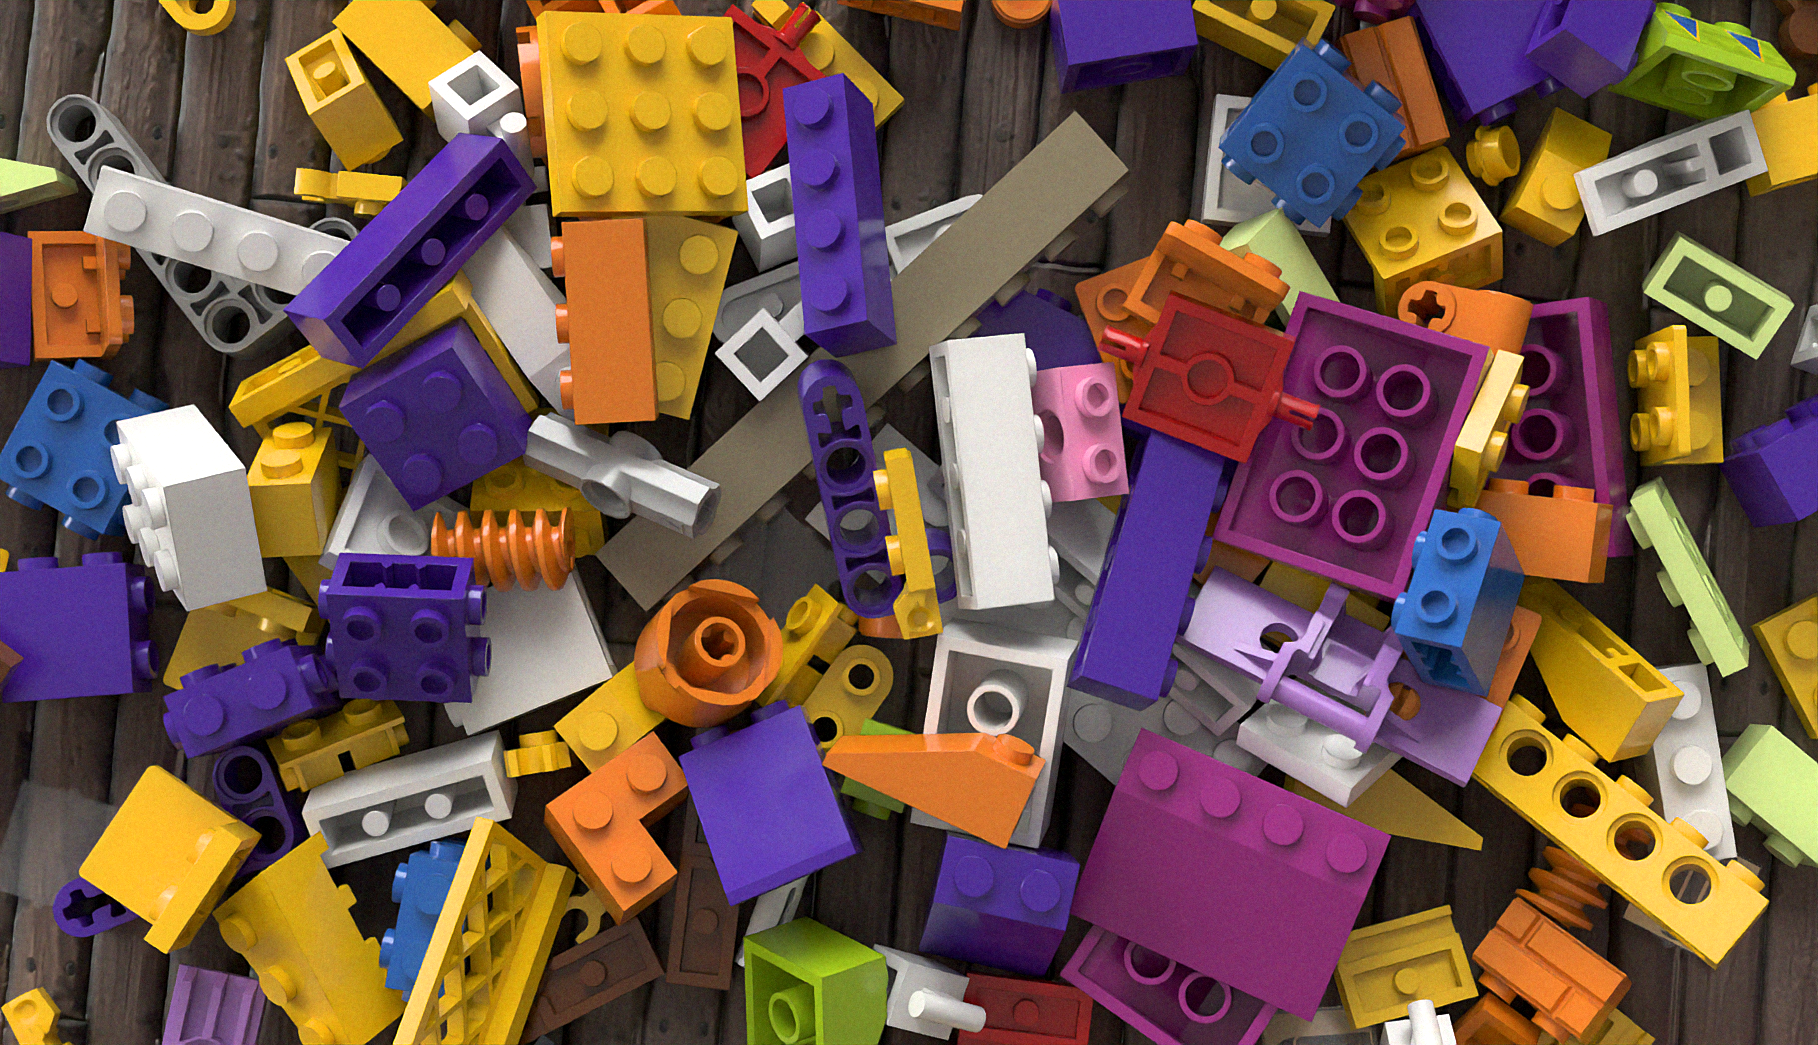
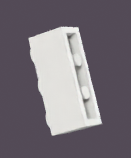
M1675 663L1655 666L1654 668L1677 686L1685 695L1647 754L1633 757L1637 785L1654 799L1648 808L1670 824L1675 817H1679L1700 832L1709 841L1703 850L1715 860L1737 857L1706 666L1703 663ZM1646 831V833L1652 839L1651 843L1647 845L1648 853L1650 855L1655 848V841L1653 837Z
M499 730L373 764L359 770L348 771L342 777L312 788L302 810V815L310 836L321 831L329 846V849L320 855L326 868H333L470 830L476 817L494 820L495 822L512 818L518 783L516 777H507L503 751H506Z

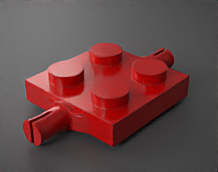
M799 3L798 8L779 31L775 28L758 24L734 4L722 16L732 17L746 180L766 173L788 146L783 88L827 77L808 62L799 47L813 28L821 21L820 16L813 9L808 15L809 6L804 3Z
M1173 290L1169 292L1158 322L1146 334L1144 339L1107 324L1097 349L1099 352L1102 351L1134 363L1133 388L1122 417L1244 464L1248 461L1258 434L1269 424L1272 417L1305 428L1310 432L1320 408L1319 404H1313L1283 392L1284 369L1296 342L1295 336Z

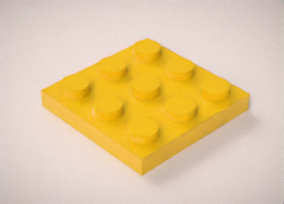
M544 11L536 18L553 217L739 216L749 211L732 17Z

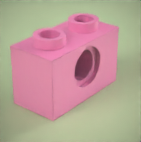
M1114 362L1058 367L1037 371L1036 384L1030 389L1033 414H1037L1040 417L1044 429V448L1042 453L1038 454L1041 480L1047 482L1052 502L1129 494Z

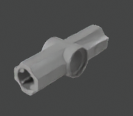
M552 412L547 416L539 415L528 430L526 452L522 455L525 466L580 489L584 498L592 506L608 516L625 519L633 512L692 539L699 534L704 536L715 519L716 510L722 498L720 484L664 461L661 454L652 444L634 433L617 431L612 437H608L583 425H575V422Z

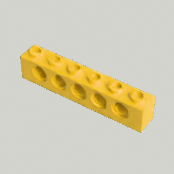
M1515 693L1507 701L1495 731L1490 735L1470 777L1716 970L1767 909L1769 900L1760 894L1765 884L1750 870L1733 859L1726 867L1703 850L1709 841L1700 832L1679 817H1675L1670 824L1648 808L1654 799L1643 788L1624 775H1621L1614 782L1594 766L1600 758L1593 750L1569 733L1562 741L1541 725L1547 717L1531 702ZM1524 746L1537 747L1547 755L1544 768L1532 776L1519 775L1510 768L1511 756L1517 749ZM1575 787H1588L1599 795L1601 799L1599 808L1591 816L1585 818L1573 817L1562 808V800L1565 794ZM1630 828H1640L1647 831L1655 841L1653 852L1647 858L1638 861L1628 860L1621 856L1615 848V843L1623 831ZM1686 870L1699 872L1708 880L1711 892L1700 903L1685 904L1677 900L1670 890V883L1674 876Z

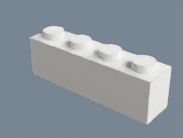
M1024 333L947 340L930 346L929 353L959 609L979 610L1055 600L1053 585H1057L1059 581V561L1055 549L1052 546H1048L1046 520L1050 518L1052 512V498L1047 482L1041 480L1038 454L1042 453L1044 448V429L1040 417L1037 414H1033L1030 389L1036 384L1037 367L1032 350L1026 348Z

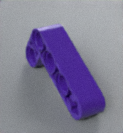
M820 359L809 364L802 371L797 383V389L838 578L849 608L857 615L865 618H881L894 615L893 603L904 589V584L907 580L906 574L892 576L885 536H891L892 534L887 510L880 511L873 474V471H877L878 468L863 398L854 376L847 366L833 359ZM835 385L838 392L836 393V402L842 421L830 423L822 401V388ZM841 447H851L860 452L858 460L847 469L837 470L826 464L831 453ZM855 509H864L873 514L871 521L859 530H848L840 525L843 517ZM925 528L930 557L941 555L949 559L946 567L941 572L933 575L938 604H942L957 596L951 537L945 531L936 528ZM877 570L885 574L883 582L873 589L863 590L854 586L856 579L864 572Z
M264 744L243 745L228 749L215 762L212 773L214 787L223 809L259 833L263 821L268 816L275 817L285 828L286 837L282 847L278 851L272 850L260 838L232 881L271 866L306 841L309 835L295 789L289 792L286 791L278 771L279 766L268 745ZM247 756L257 760L262 768L263 776L261 783L254 791L245 788L238 779L239 764ZM82 877L72 880L61 887L55 896L52 907L54 919L60 929L70 936L80 938L99 934L141 917L120 902L96 909L93 913L87 914L84 909V902L105 892Z

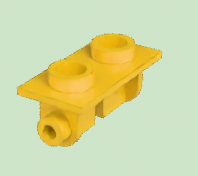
M815 583L808 594L797 600L788 612L786 624L781 630L783 656L780 669L774 680L755 701L762 708L786 699L790 709L798 705L802 706L823 677L822 673L807 663L815 654L831 665L853 635L857 633L858 629L854 627V624L859 619V615L841 601L835 600L820 585Z
M358 698L348 702L342 711L319 720L305 719L297 721L283 729L281 735L266 740L279 766L278 771L286 791L289 792L299 788L301 793L344 776L338 755L349 751L356 770L400 754L399 747L410 743L403 722H405L404 716L393 700Z

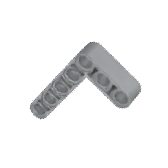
M81 94L67 95L58 99L50 108L46 119L47 131L52 141L93 194L103 165L118 170L126 165H133L134 175L169 185L120 120L90 97ZM95 116L96 128L92 136L83 142H76L75 130L82 119ZM337 217L324 218L309 227V229L338 238L348 236L351 240L360 233L348 221ZM134 247L201 336L214 349L240 360H252L265 354L297 329L296 325L283 311L288 304H279L276 298V289L211 270L212 277L209 285L198 293H191L188 287V278L191 271L197 267L196 265ZM247 313L250 319L248 335L242 341L230 344L226 337L228 322L235 315Z

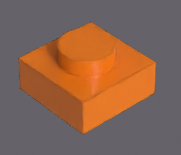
M1489 991L1452 1025L1456 1045H1537L1542 1029Z

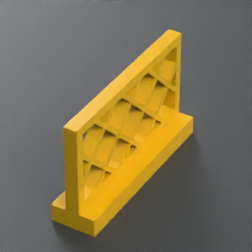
M462 268L439 289L364 367L366 368L461 316L467 321L480 341L479 343L486 350L526 412L529 413L539 408V397L471 296L473 285ZM310 344L241 381L228 408L243 428L252 424L263 440L268 430H273L277 427L273 420L287 412L317 418L315 428L323 427L325 421L352 427L339 409L330 407L328 404L331 390L342 383H348L351 375L361 371L362 368L322 358ZM322 394L320 404L310 402V400ZM361 439L359 440L356 455L336 450L338 465L353 469L350 483L358 465L365 458L366 446ZM349 486L342 489L343 498L340 503L338 511L341 508V505L346 496Z
M476 817L393 1045H518L577 874L566 866L546 862L494 820ZM490 852L491 868L485 872V863ZM492 892L493 906L488 913L487 895ZM467 915L468 931L462 935V926ZM470 955L471 968L465 976L464 959ZM444 978L445 994L438 1000V992ZM447 1019L448 1031L446 1037L441 1041L440 1025Z

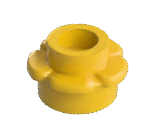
M1480 125L1475 132L1476 139L1467 143V163L1475 177H1482L1489 186H1497L1504 178L1518 174L1521 164L1519 145L1513 131L1508 126L1490 129L1489 126L1483 128Z

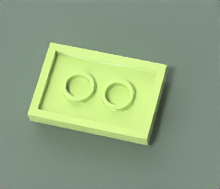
M1661 476L1638 486L1630 500L1632 506L1629 507L1630 513L1626 514L1627 521L1643 550L1654 546L1662 561L1659 564L1661 571L1656 572L1671 605L1675 608L1685 604L1692 618L1689 620L1691 629L1687 630V634L1699 659L1704 666L1715 662L1723 677L1748 667L1750 644Z

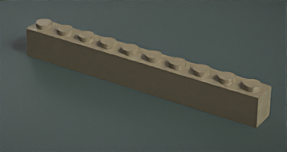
M1074 111L891 280L896 345L835 358L820 346L686 469L720 484L722 498L718 504L715 519L704 536L699 534L692 539L647 518L636 515L595 553L597 558L645 612L660 607L663 603L666 604L676 593L696 583L692 577L709 561L717 568L721 566L746 543L739 534L750 523L758 518L765 525L778 515L792 501V498L786 491L803 475L810 482L816 479L797 389L800 375L809 364L820 359H833L843 363L851 370L863 398L869 430H871L887 414L881 404L898 388L905 395L909 394L932 373L931 364L928 362L930 360L929 347L947 340L967 339L975 335L983 326L976 317L994 300L1002 307L1007 305L1031 282L1025 272L1043 255L1050 263L1055 261L1079 239L1080 235L1073 229L1091 211H1094L1099 218L1103 217L1128 194L1129 191L1122 183L1131 176L1129 169L1084 119ZM835 385L822 388V401L830 423L842 421L836 402V393L838 392ZM835 450L826 462L829 467L840 457Z

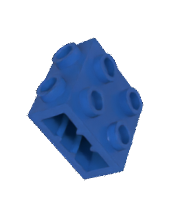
M1305 37L1298 42L1220 137L1218 146L1226 154L1221 162L1237 178L1248 185H1251L1257 178L1276 194L1271 202L1277 209L1282 207L1287 218L1298 225H1301L1308 219L1319 229L1330 216L1340 221L1361 197L1363 191L1356 186L1373 166L1379 171L1384 170L1406 143V140L1400 136L1401 132L1406 128L1404 118L1397 113L1403 105L1401 100L1374 79L1365 87L1346 70L1350 67L1352 61L1324 38L1316 46Z
M79 358L74 367L52 360L0 453V479L9 484L5 494L13 500L38 511H41L45 503L65 514L61 524L88 539L97 541L100 533L123 537L127 529L122 508L132 504V499L127 483H119L111 458V446L120 444L116 422L166 411L170 405L137 388H134L130 397L109 387L114 378L112 374Z
M1462 508L1458 513L1435 509L1428 532L1421 531L1415 540L1412 552V568L1415 572L1408 593L1401 592L1395 601L1391 618L1392 630L1422 682L1487 697L1525 574L1502 522L1498 521L1493 515L1474 508Z
M445 836L443 837V842L432 841L430 847L410 854L408 864L400 863L397 868L392 888V902L401 904L396 929L388 928L384 935L379 956V967L388 969L385 987L402 990V1000L408 1002L468 839ZM488 855L485 863V872L491 868L490 855ZM490 893L487 895V904L489 901ZM467 915L462 926V935L468 931ZM470 955L464 959L465 976L471 968ZM444 978L438 992V1000L445 994Z

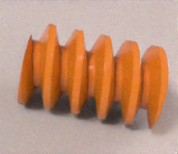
M564 507L558 526H551L545 508H537L532 527H525L519 509H511L506 528H499L493 509H487L484 511L480 528L474 529L467 510H460L458 512L454 529H447L442 513L439 511L436 513L433 521L432 556L474 558L476 585H485L486 589L491 580L496 590L508 592L513 588L517 579L523 590L526 592L538 589L543 577L550 590L559 591L564 588L569 573L573 571L575 564L576 538L571 507Z
M1588 787L1585 788L1586 794L1596 807L1574 804L1571 808V813L1574 817L1585 818L1597 811L1601 799L1594 790ZM1630 828L1618 836L1615 848L1624 858L1637 861L1626 847L1628 841L1649 845L1652 839L1645 830ZM1546 846L1542 851V855L1553 870L1548 871L1531 867L1528 877L1539 891L1536 893L1517 888L1515 894L1537 911L1567 929L1572 926L1591 931L1595 925L1582 909L1585 905L1606 909L1609 903L1597 887L1600 883L1607 884L1563 849Z

